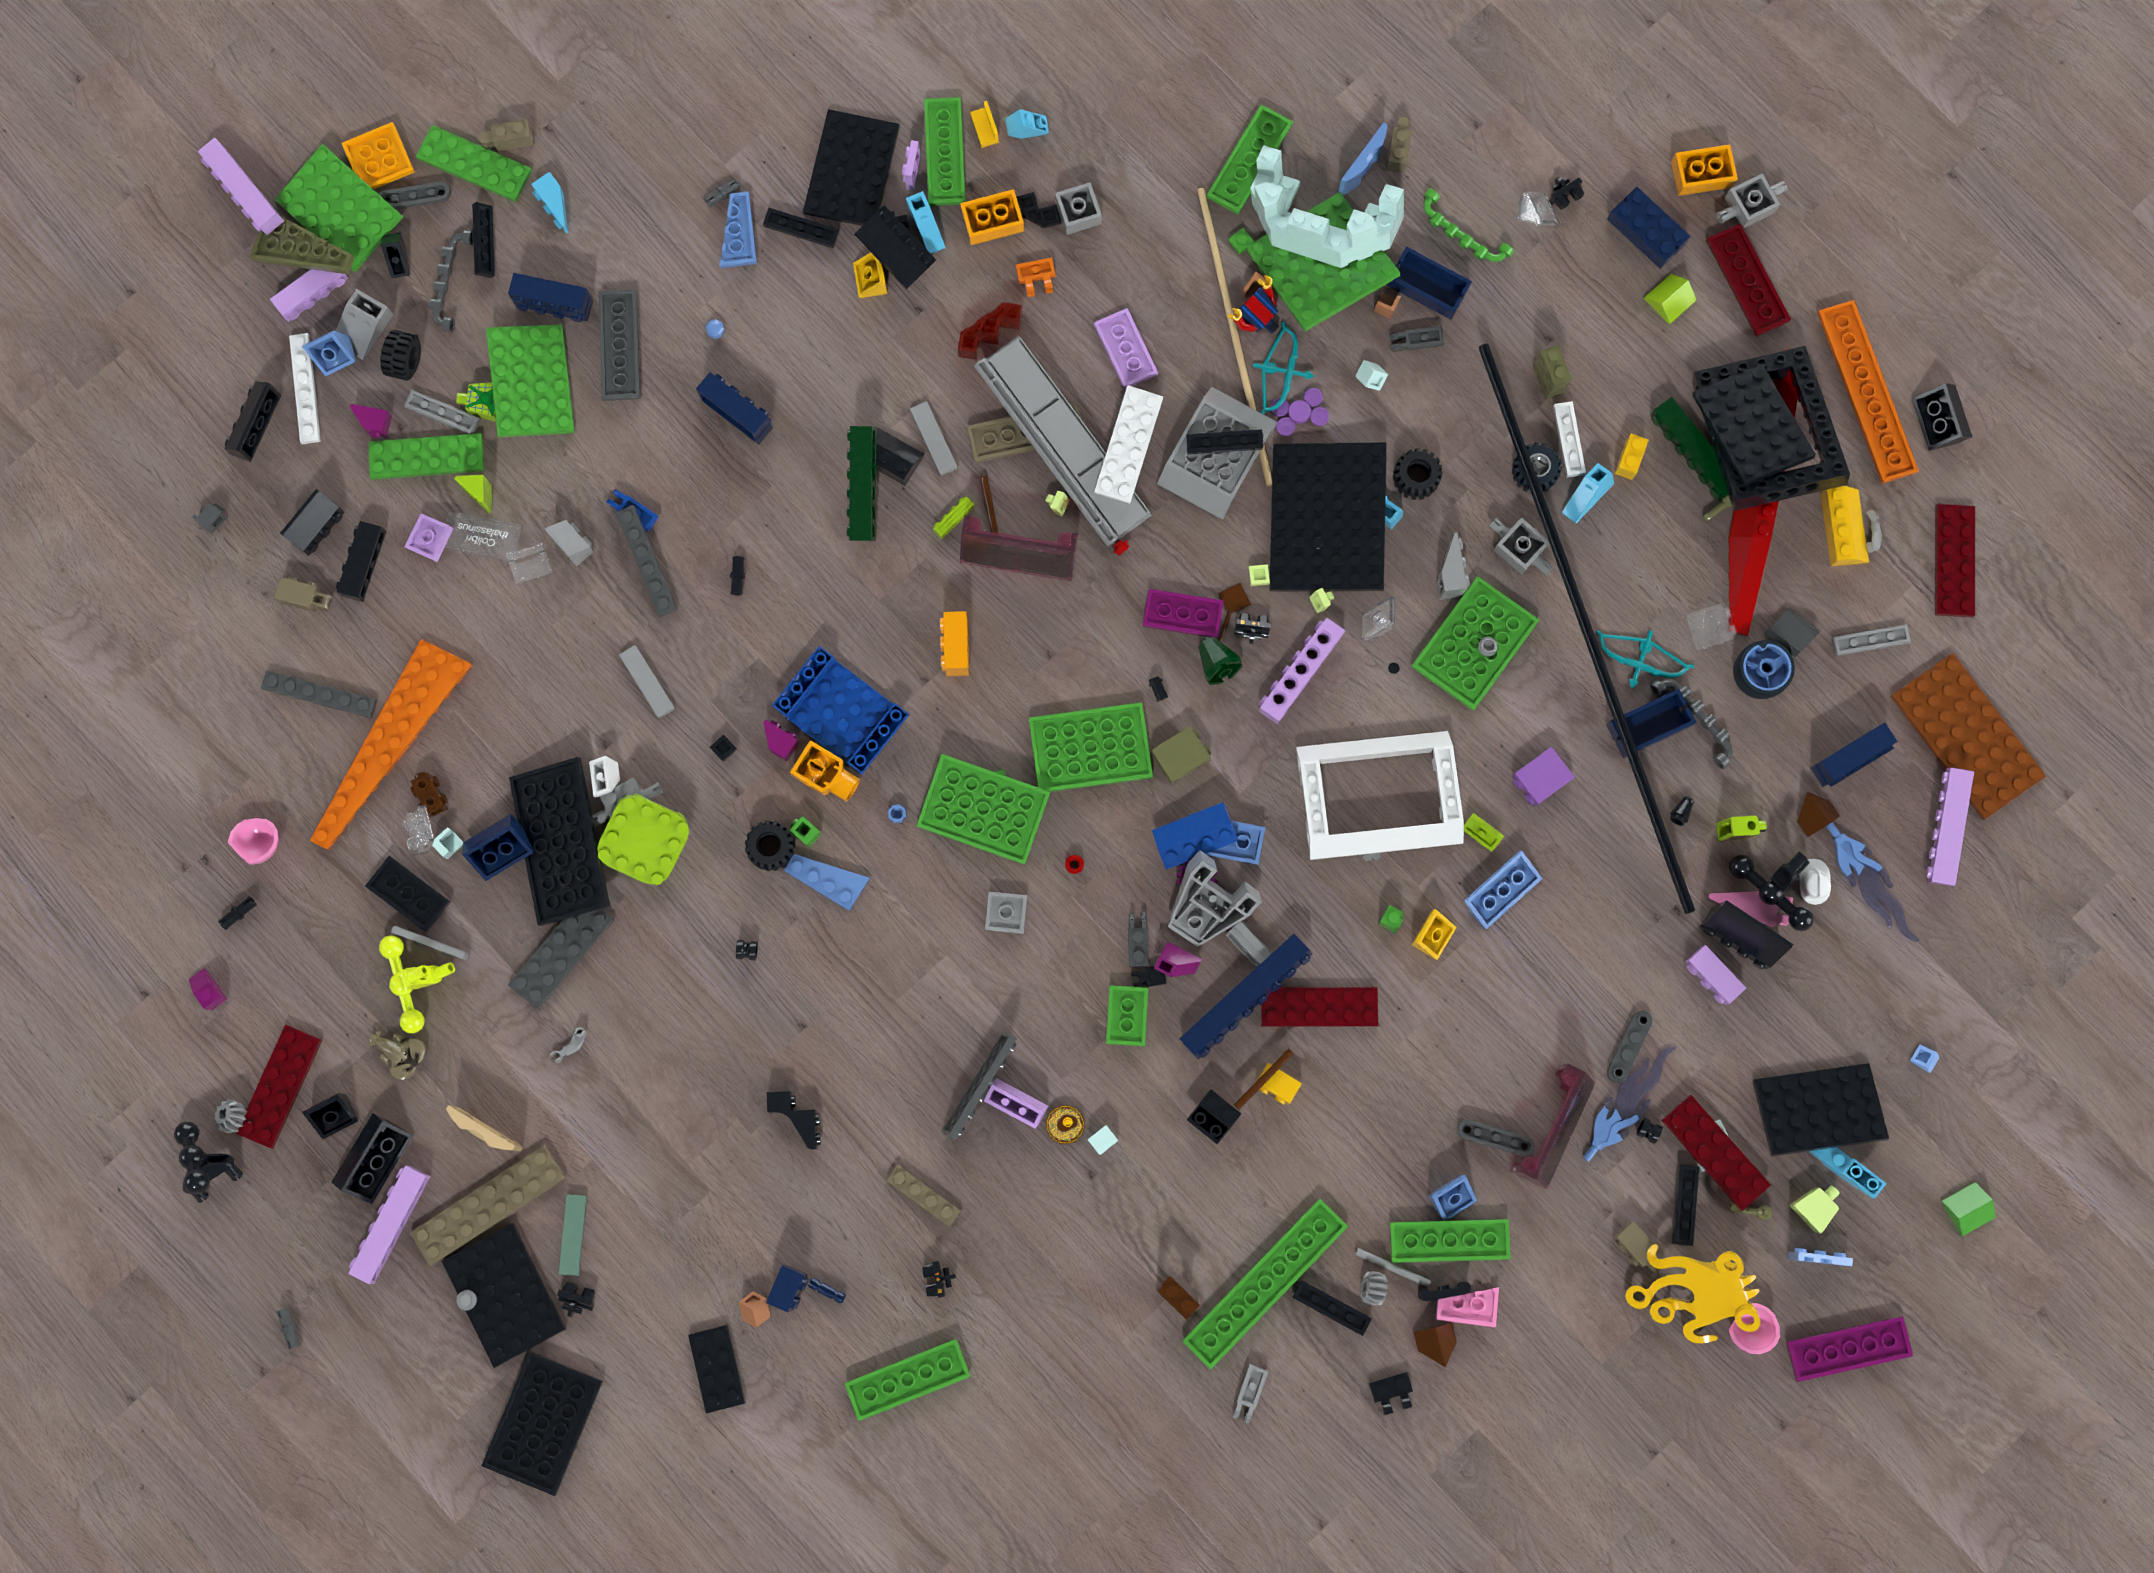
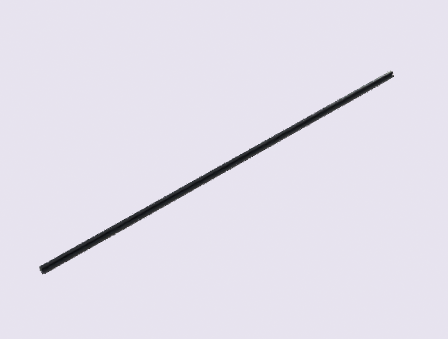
M1482 344L1479 346L1482 360L1685 914L1695 911L1692 899L1489 344Z

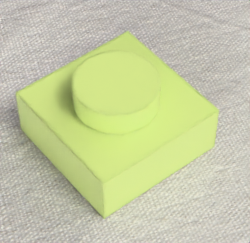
M1268 564L1249 566L1250 586L1270 584Z

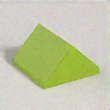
M1670 274L1644 297L1669 325L1697 301L1689 280L1674 274Z
M464 475L454 478L461 488L489 514L492 512V485L484 475Z

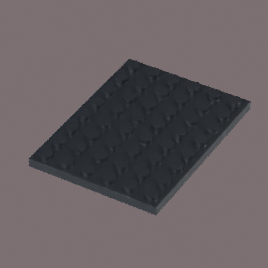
M1386 442L1273 444L1270 592L1316 591L1321 588L1324 591H1384Z

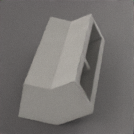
M1243 920L1226 934L1231 942L1256 968L1273 953Z

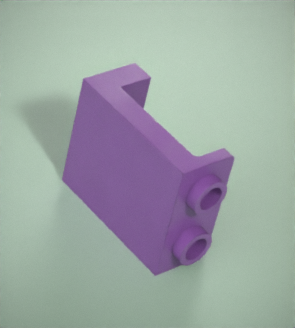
M1552 747L1512 776L1514 785L1519 790L1522 789L1526 794L1524 797L1527 802L1535 807L1575 778Z

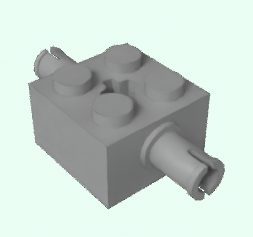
M1763 174L1743 182L1728 191L1725 200L1729 207L1717 212V219L1721 218L1719 222L1724 223L1736 217L1744 229L1776 212L1781 205L1776 196L1786 192L1787 185L1782 186L1785 182L1780 181L1770 187Z
M1498 518L1489 525L1491 529L1501 536V541L1493 551L1521 575L1530 565H1534L1545 576L1554 568V566L1541 557V553L1550 544L1549 541L1523 518L1512 528H1508Z
M632 778L616 786L612 792L600 796L605 807L604 810L592 815L594 826L596 827L610 820L619 800L627 795L637 793L650 800L663 794L664 792L659 782L643 790L638 781Z

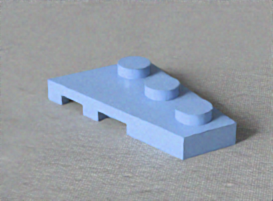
M1794 1248V1252H1788L1787 1260L1852 1266L1853 1258H1847L1846 1253L1834 1252V1256L1826 1255L1827 1251L1814 1250V1254L1807 1253V1249Z

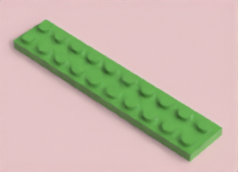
M1319 1198L1182 1342L1211 1370L1348 1226Z

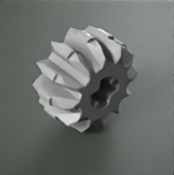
M228 1099L227 1101H222L221 1106H217V1111L214 1113L215 1118L212 1122L215 1123V1128L227 1134L238 1132L239 1127H243V1121L246 1120L244 1117L247 1113L244 1110L245 1106L235 1100Z
M1372 1271L1364 1275L1360 1289L1361 1298L1364 1303L1376 1306L1381 1305L1385 1301L1388 1288L1385 1274Z

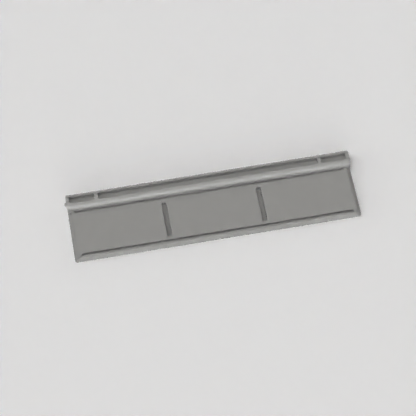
M1019 336L988 358H983L974 365L983 380L1107 547L1115 545V542L1152 516L1135 491L1130 504L1094 493L1106 452Z

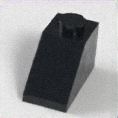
M401 232L384 235L381 240V247L391 279L410 276L406 247Z

